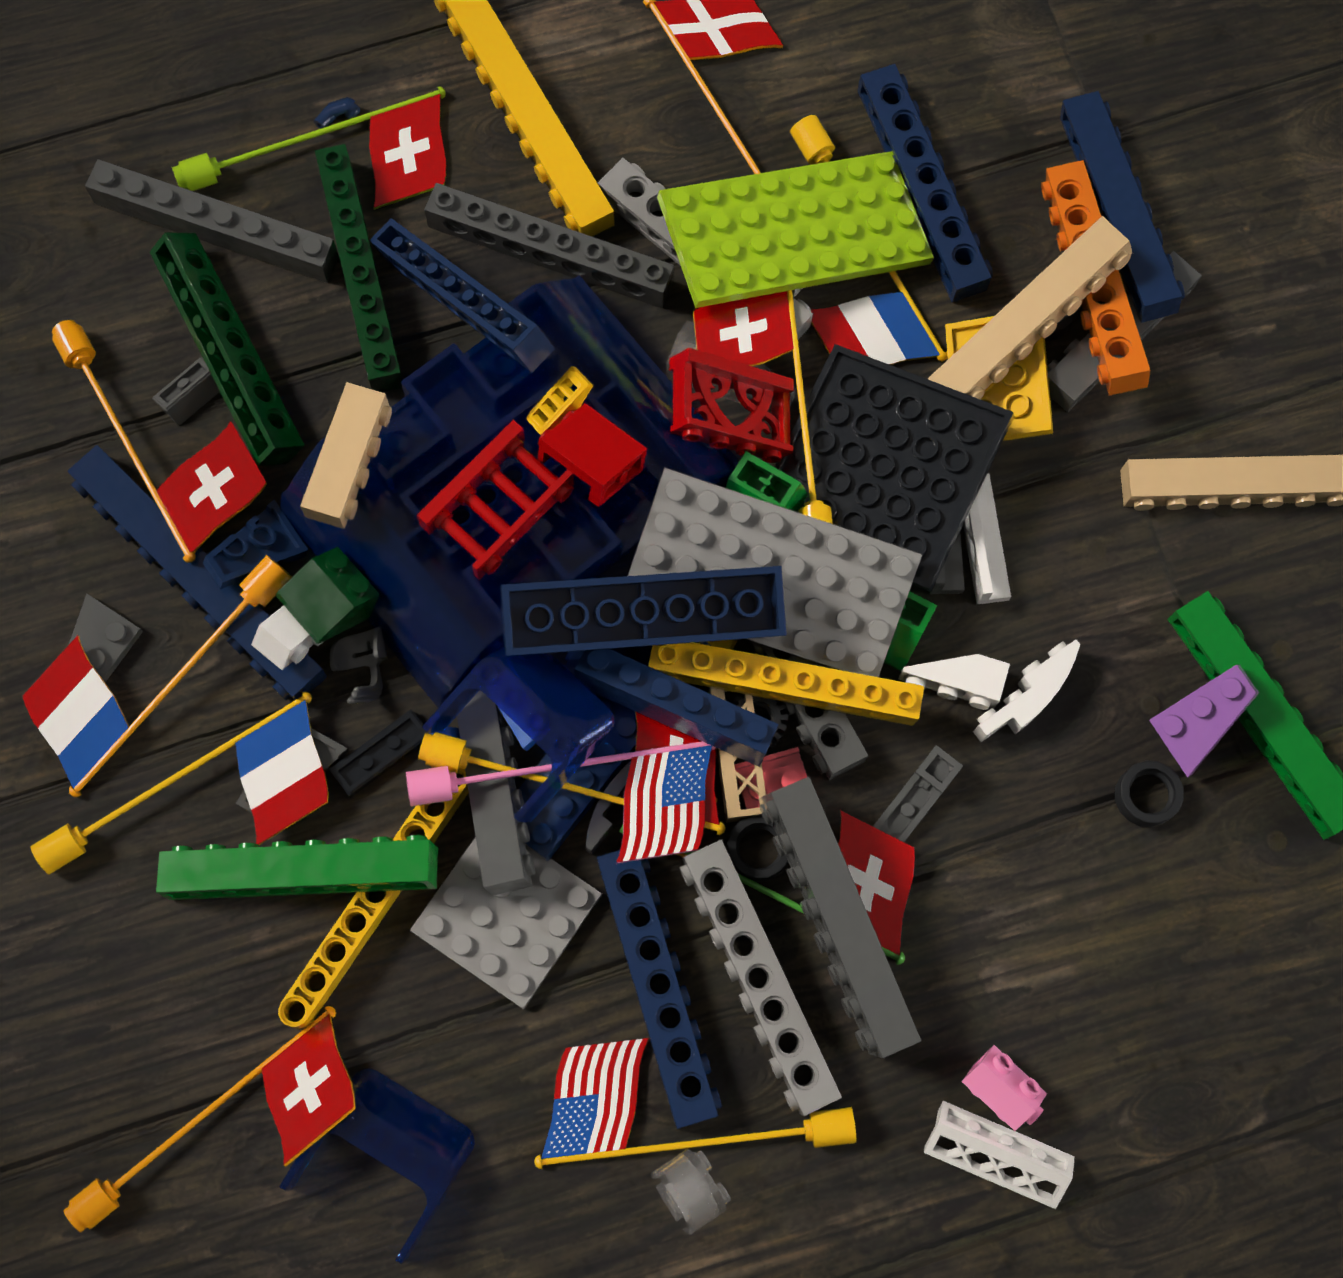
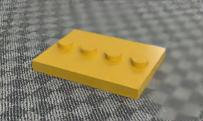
M994 316L945 324L948 359ZM1041 337L1033 345L1031 353L1025 359L1014 362L1008 368L1007 375L1000 382H993L986 388L984 396L981 398L983 401L1014 412V419L1003 441L1053 434L1045 338Z

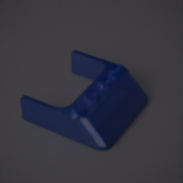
M503 645L477 663L422 728L427 733H443L479 690L485 693L551 759L552 768L548 778L514 815L518 822H531L614 727V716L610 708L551 653L505 656Z
M363 1069L357 1072L351 1079L355 1096V1110L296 1158L279 1187L285 1191L294 1188L327 1134H335L342 1137L424 1190L427 1197L424 1213L395 1261L403 1264L407 1261L473 1151L475 1137L466 1125L387 1076L373 1069Z

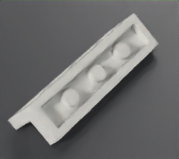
M987 474L963 523L977 604L1009 601L1011 598L990 474Z
M945 1101L942 1102L938 1110L935 1127L924 1148L925 1154L1054 1209L1057 1208L1073 1178L1075 1156ZM941 1135L955 1141L957 1148L947 1150L936 1145ZM981 1152L988 1155L991 1162L980 1164L973 1161L970 1154ZM1014 1166L1021 1169L1024 1176L1010 1177L1005 1174L1003 1168ZM1047 1180L1056 1184L1057 1187L1052 1195L1038 1189L1036 1182Z

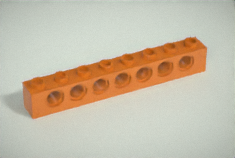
M1084 160L1046 168V181L1041 182V190L1044 200H1049L1051 207H1049V217L1052 226L1057 225L1058 227L1057 244L1061 252L1073 244L1102 216ZM1115 269L1106 277L1105 284L1097 292H1090L1082 300L1083 311L1080 313L1083 329L1090 331L1089 348L1092 357H1097L1100 364L1097 365L1099 382L1101 385L1106 384L1109 396L1147 388L1151 371L1119 270ZM1105 328H1112L1114 330L1108 331ZM1113 355H1121V356H1123V357H1122V358H1116V357H1113Z

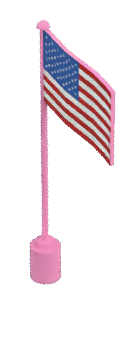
M701 741L457 778L456 772H449L448 766L408 771L406 772L410 806L453 800L452 793L458 792V785L631 759L624 791L623 839L617 864L698 851L705 825V779L711 748L714 750L716 747Z

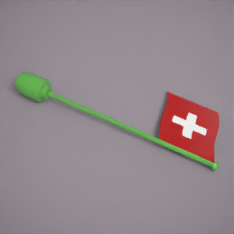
M840 810L841 825L838 845L885 955L896 960L895 964L900 965L905 961L904 953L900 952L902 918L914 877V847ZM622 825V827H621V829H620V831H619V832L622 833V834H623V825ZM695 851L686 852V853H684V854L689 855V854H691V853H693V852H695ZM738 873L742 883L803 913L800 904Z

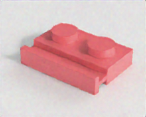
M798 747L764 757L762 770L766 795L807 778ZM747 761L734 764L735 770L746 779L754 770V764ZM754 776L750 782L757 787L756 776ZM737 779L738 786L740 788L743 783L739 779ZM746 786L741 792L745 809L759 808L758 794Z

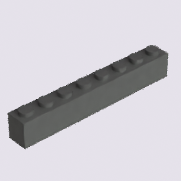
M97 159L85 184V188L94 204L179 233H196L199 240L328 283L339 258L334 239L99 159Z

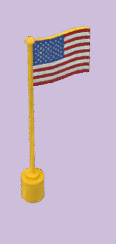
M649 1038L568 1047L565 1049L556 1075L552 1122L542 1157L538 1155L534 1163L538 1169H542V1165L804 1134L806 1142L813 1141L814 1148L856 1143L857 1140L852 1107L814 1111L809 1114L810 1119L803 1120L804 1127L626 1148L636 1113L640 1064L644 1049Z

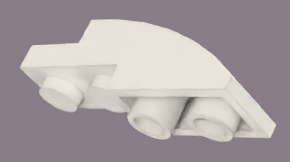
M1076 639L1068 645L1062 641L1048 652L1049 659L1042 664L1036 660L1021 671L1024 675L1018 683L1021 690H1016L1003 701L1006 706L996 712L994 708H991L977 719L980 724L973 733L980 742H983L1006 724L1017 734L1049 704L1065 682L1076 660L1080 643Z

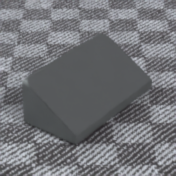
M201 357L160 390L152 399L177 425H181L220 391L204 359Z

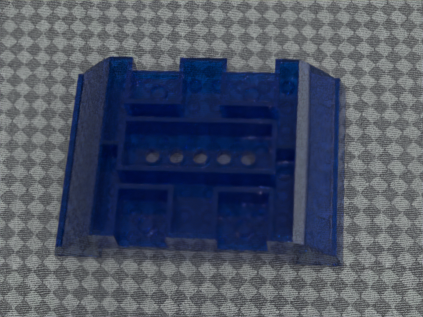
M579 275L574 279L554 280L532 285L508 303L535 323L555 348L533 373L485 338L464 354L453 343L401 381L405 397L392 406L389 424L387 427L382 426L378 436L381 438L378 454L375 458H370L367 469L370 471L367 484L364 489L359 488L355 499L358 500L356 514L352 520L348 519L345 529L306 518L300 507L326 437L318 442L295 475L288 489L281 496V510L316 556L339 547L380 594L370 618L367 620L374 628L381 626L386 644L439 710L454 699L455 693L464 692L484 676L483 668L490 663L491 658L504 649L501 585L597 578L638 546L664 467L726 488L728 478L740 461L730 449H714L707 443L700 441L688 442L683 440L682 436L670 433V426L673 425V383ZM571 366L576 367L593 384L582 405L584 403L588 404L647 448L643 471L600 507L588 500L591 486L574 474V490L571 495L562 503L557 501L501 558L502 563L498 569L491 575L486 573L479 580L474 575L472 565L477 560L443 529L438 530L436 528L431 534L426 532L420 526L417 514L513 419L524 429V448L531 454L539 450L538 440L541 435L526 420V417ZM573 384L571 389L575 391L577 387ZM692 406V418L703 420L699 413L694 414L695 408ZM508 457L500 465V471L504 475L510 470H517L522 474V479L515 485L534 502L549 488L515 457ZM552 457L543 463L558 478L567 470V468ZM484 481L476 489L477 496L486 489L495 492V500L487 505L510 526L525 512L491 481ZM460 504L454 511L464 509L469 512L470 516L465 523L458 525L488 550L501 535L468 505L462 506Z

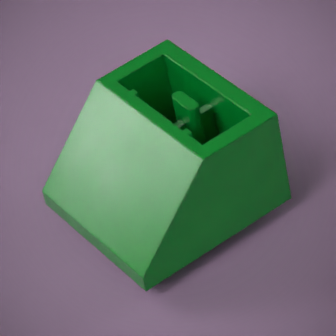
M747 451L728 478L726 485L728 489L796 512L808 495L800 481Z
M909 591L884 660L885 664L902 671L937 607L936 604Z

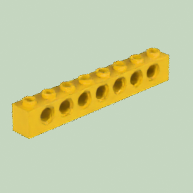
M699 643L653 645L648 665L655 670L689 684L911 726L919 720L924 686Z

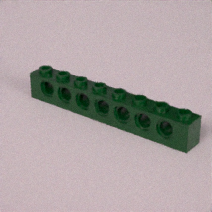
M346 144L315 150L371 389L386 392L403 388L405 386Z
M165 232L151 249L150 254L257 466L288 463L305 445L197 234Z

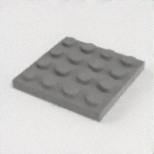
M475 837L410 931L524 1010L601 898L602 893L554 860L546 861L526 845L527 855L531 854L535 866V874L530 875L532 887L492 896L483 887Z

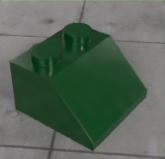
M336 547L312 558L277 591L276 597L313 640L319 644L369 619L380 594L341 549Z

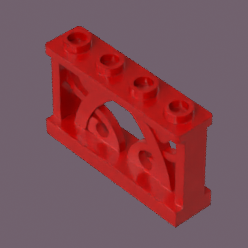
M687 348L669 358V371L673 372V425L670 426L671 434L681 436L683 440L688 442L700 441L707 443L714 449L726 448L734 450L740 456H743L747 451L756 457L762 458L767 463L779 462L783 457L793 453V445H790V393L794 391V379L692 348ZM692 383L696 393H692ZM712 383L718 385L719 389L717 392L710 391L715 388ZM729 388L734 389L741 405L751 412L737 426L729 421L715 401L723 397ZM746 393L753 395V398L749 400ZM699 400L701 406L695 409L694 414L700 413L703 420L692 418L693 401ZM770 404H771V413L767 412L768 409H769ZM762 419L767 421L772 427V439L761 436V431H764L766 435L770 434L768 425Z

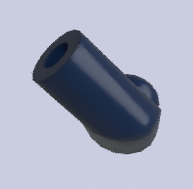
M349 97L330 102L314 119V123L321 129L330 126L342 114L347 119L355 118L360 113V107L354 103V99Z

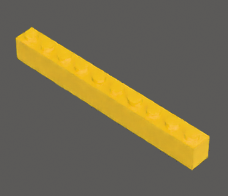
M434 0L439 12L445 11L448 16L447 24L453 36L459 35L463 42L461 47L466 58L469 61L473 59L477 65L475 69L479 80L483 85L488 84L492 90L490 96L497 109L502 108L506 116L504 118L512 134L517 133L521 139L519 145L527 159L531 157L534 161V170L541 183L546 182L549 186V196L556 208L561 207L565 213L564 221L567 228L594 236L614 226L613 208L488 0Z

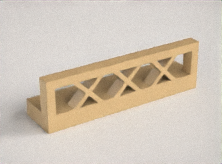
M709 687V694L725 700L724 692H727L726 690ZM744 694L745 703L741 708L754 713L752 695ZM716 748L726 823L737 822L741 818L762 815L760 807L741 810L739 795L748 786L758 794L759 804H764L761 797L766 795L762 763L760 767L754 765L753 772L746 779L735 770L734 762L738 757H733L732 754ZM754 776H756L757 787L750 782ZM736 778L743 783L739 790Z

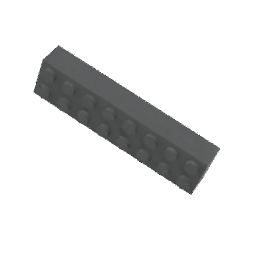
M810 777L761 797L764 803L760 805L762 816L767 824L772 823L777 836L773 837L775 847L780 856H786L791 867L786 870L789 880L794 889L799 887L804 898L800 902L802 911L808 921L813 920L817 929V933L814 934L815 942L821 953H827L831 965L827 966L829 975L835 986L840 984L845 998L841 999L842 1006L848 1018L854 1017L859 1030L855 1032V1036L862 1051L868 1050L870 1055L885 1058L921 1042L916 1026Z

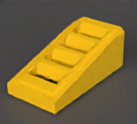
M571 366L532 408L526 420L542 435L545 430L553 429L569 411H576L581 407L593 384L576 367ZM573 384L577 387L575 391L571 389Z

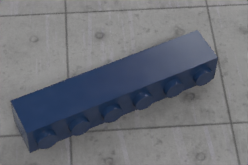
M610 649L584 650L574 671L573 684L759 767L779 725Z

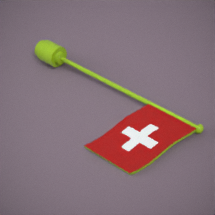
M439 86L437 91L218 163L215 157L209 158L206 152L179 161V165L172 167L179 187L195 191L217 184L216 177L222 175L221 168L370 119L369 148L376 184L373 207L375 210L431 191L436 183L445 185L446 157L440 129V98L443 99L445 97L446 91L443 87Z

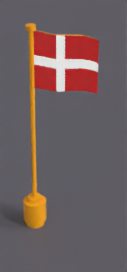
M643 0L646 8H651L754 174L761 173L691 60L722 58L755 49L783 48V44L754 0Z

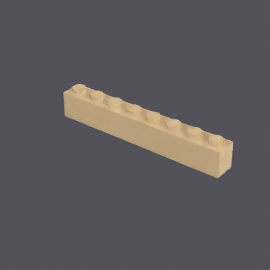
M1103 216L1100 217L939 367L928 380L981 400L986 388L993 382H1000L1007 375L1008 368L1014 362L1025 359L1031 353L1033 345L1041 337L1046 338L1055 331L1057 323L1065 315L1069 316L1076 312L1082 300L1090 292H1097L1105 284L1106 277L1115 269H1122L1129 262L1132 254L1130 241Z
M1343 455L1128 459L1120 470L1124 507H1134L1138 511L1150 510L1154 506H1166L1169 510H1179L1187 505H1199L1200 509H1212L1219 505L1230 504L1232 508H1246L1251 504H1263L1266 508H1274L1283 505V503H1295L1297 507H1308L1319 502H1327L1328 506L1343 505Z

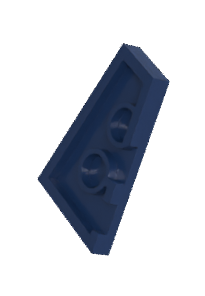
M274 499L266 506L263 512L247 521L246 526L240 531L230 535L207 554L203 564L219 589H223L243 581L266 555L271 557L280 566L306 557L308 548Z

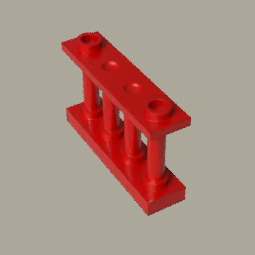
M514 419L417 514L419 524L426 532L431 534L436 528L438 530L443 529L477 560L472 565L474 575L479 580L486 573L491 575L501 565V558L557 501L560 503L564 502L574 490V474L567 469L558 478L524 448V429ZM508 457H515L549 487L535 502L500 471V465ZM484 481L493 482L525 511L511 526L476 495V489ZM460 504L462 506L468 505L501 535L488 550L452 519L453 514L451 513Z

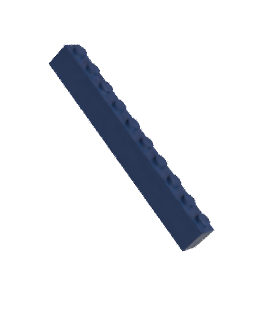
M98 445L92 448L67 471L75 480L70 485L84 499L90 495L97 502L92 507L106 521L112 517L119 524L114 529L128 543L134 539L141 546L137 552L150 565L156 562L163 569L159 574L171 587L178 584L185 591L181 596L194 610L200 606L208 614L204 619L215 631L242 603L244 598L240 594L243 589L237 583L219 589L203 564L207 553L201 548L195 552L196 558L193 562L187 563L183 560L184 553L157 504ZM249 604L225 630L230 636L227 640L228 644L239 655L245 651L253 659L249 663L250 666L262 678L268 674L276 682L272 686L273 689L285 701L290 697L295 701L303 696L301 692L304 691L311 693L327 678L324 670L308 654L299 663L295 664L292 662L281 670L251 644L258 626L270 616L259 605L253 607Z

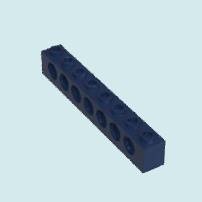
M895 64L862 74L859 80L858 94L884 152L893 151L894 155L892 156L896 165L898 164L934 256L933 262L951 302L953 303L987 291L993 277L992 267L987 259H983L980 252L979 238L975 232H971L967 224V212L964 206H959L955 197V185L951 179H947L943 171V159L939 152L935 153L931 144L932 136L927 126H923L919 118V106L916 100H911L905 75L899 73ZM891 100L896 104H888L885 101ZM902 126L907 128L908 130L903 131L898 129L897 127ZM914 152L917 153L920 157H913L908 153ZM920 179H928L932 183L925 184ZM938 205L941 206L944 210L938 211L935 210L932 206ZM951 232L956 235V238L947 237L944 233ZM956 259H964L969 265H961Z
M392 218L369 240L388 264L531 373L555 350L554 346L535 323Z
M620 850L598 856L597 862L676 1129H680L717 1117L716 1109L722 1108L717 1088H710L706 1075L712 1073L706 1052L699 1054L696 1040L701 1039V1034L696 1019L689 1020L686 1006L691 1005L686 985L679 986L675 973L680 972L681 968L676 952L669 953L665 939L671 938L666 919L658 918L655 906L661 905L656 886L648 885L645 875L651 872L648 859L616 864ZM624 878H636L640 883L638 891L632 894L623 892L620 888V883ZM635 910H644L649 914L650 921L643 927H637L631 923L630 915ZM649 942L656 944L660 950L659 956L651 961L645 960L640 955L642 945ZM656 976H664L668 979L670 988L664 994H656L650 988V981ZM667 1009L675 1010L680 1016V1023L675 1028L664 1027L660 1022V1015L663 1011ZM683 1043L688 1046L690 1057L686 1062L678 1063L671 1058L670 1049L674 1044ZM694 1077L699 1081L700 1092L697 1096L686 1097L683 1095L680 1084L684 1078Z

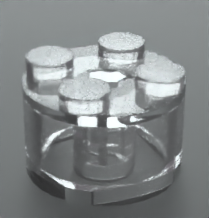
M686 1149L651 1172L652 1179L660 1178L661 1183L656 1185V1188L674 1219L678 1221L683 1218L688 1226L683 1228L688 1235L693 1234L726 1212V1204L731 1201L725 1187L720 1182L715 1184L708 1171L712 1170V1167L702 1151L692 1152L690 1149Z

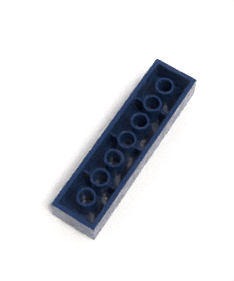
M782 566L520 583L500 586L505 656L787 636Z

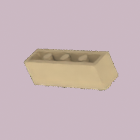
M346 382L300 505L306 518L345 529L348 519L352 520L358 507V500H355L359 488L364 489L367 484L370 472L367 466L370 458H375L378 454L381 444V438L378 436L382 426L387 427L392 414V407L389 406L385 393Z

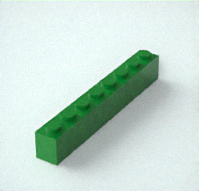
M1209 591L1176 610L1167 620L1210 680L1238 664L1258 690L1259 694L1238 720L1322 839L1325 840L1342 831V770L1336 763L1328 759L1323 752L1324 748L1319 738L1314 734H1310L1303 724L1304 720L1299 710L1294 706H1290L1283 696L1284 692L1281 685L1267 674L1263 668L1264 663L1261 657L1247 646L1241 629L1237 625L1232 624L1227 618L1224 606L1220 600L1212 597Z
M410 835L404 841H394L390 837H375L372 842H360L358 839L343 838L339 840L338 844H326L322 840H307L305 845L294 846L290 842L276 841L272 843V847H260V845L255 843H241L238 845V848L226 849V846L218 844L206 845L205 850H193L189 846H174L172 851L159 852L156 893L168 900L437 889L438 848L426 836Z

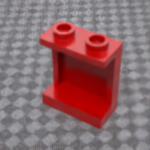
M584 403L576 411H569L553 429L549 428L543 432L538 440L539 451L537 459L545 463L552 457L591 486L588 500L600 507L643 471L647 448L595 409Z

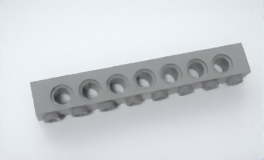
M622 158L597 184L618 215L680 265L664 216L657 217L652 214L656 211H662L657 196L659 190H664L665 187L658 182L653 183L648 179L644 171L637 164H630ZM639 192L642 195L640 197H632L629 194ZM793 298L797 337L799 339L810 328L813 313H811V309L804 301Z
M722 839L683 857L684 866L679 867L687 886L693 884L699 895L694 901L702 918L708 916L714 929L710 930L709 934L717 950L723 948L728 958V961L724 962L725 969L731 981L738 980L744 992L738 995L746 1013L753 1012L758 1025L753 1028L762 1047L767 1044L773 1058L768 1061L776 1078L783 1077L788 1087V1090L783 1093L792 1112L798 1109L800 1115L806 1116L841 1099L842 1096ZM716 873L721 877L722 887L718 892H711L704 886L706 874ZM729 904L736 909L737 918L734 923L725 924L720 920L719 909L722 905ZM739 936H745L751 941L752 949L746 956H740L734 950V941ZM754 968H760L766 974V983L761 988H754L749 983L748 976ZM769 1000H775L781 1006L780 1016L773 1021L767 1019L763 1011L764 1005ZM786 1032L792 1033L796 1038L794 1050L788 1053L783 1052L779 1047V1038ZM800 1065H807L811 1070V1079L804 1085L797 1084L794 1079V1071Z

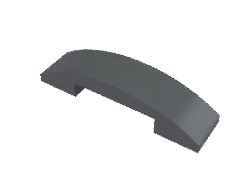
M936 745L873 827L905 842L963 765Z
M630 762L615 776L604 793L622 797L625 791ZM599 799L587 832L586 851L590 855H593L612 831L613 825L605 817L616 803Z

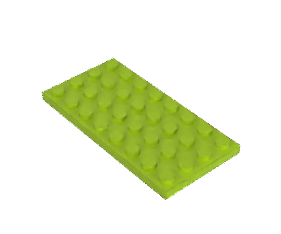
M893 151L659 190L657 199L695 308L931 264L934 256L898 164L896 165L892 156L894 155Z

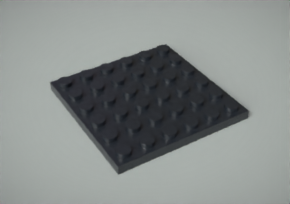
M835 344L805 403L816 499L823 501L824 504L831 507L833 524L922 554L912 585L931 592L1014 419V412ZM799 416L790 434V445H793V453L776 462L774 467L802 483L808 492L806 499L800 506L802 508L804 503L810 501L801 419Z

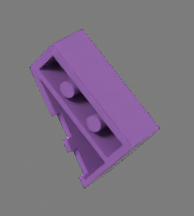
M1236 664L1149 721L1186 776L1189 777L1192 776L1198 766L1214 749L1259 692L1242 667Z

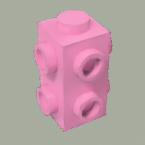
M995 1045L971 1067L962 1080V1083L970 1089L973 1095L980 1098L996 1113L1000 1120L1006 1122L1014 1131L1024 1122H1027L1029 1125L1034 1123L1044 1110L1040 1105L1047 1093L1034 1079L1030 1078L1014 1064L1007 1054L1002 1053Z

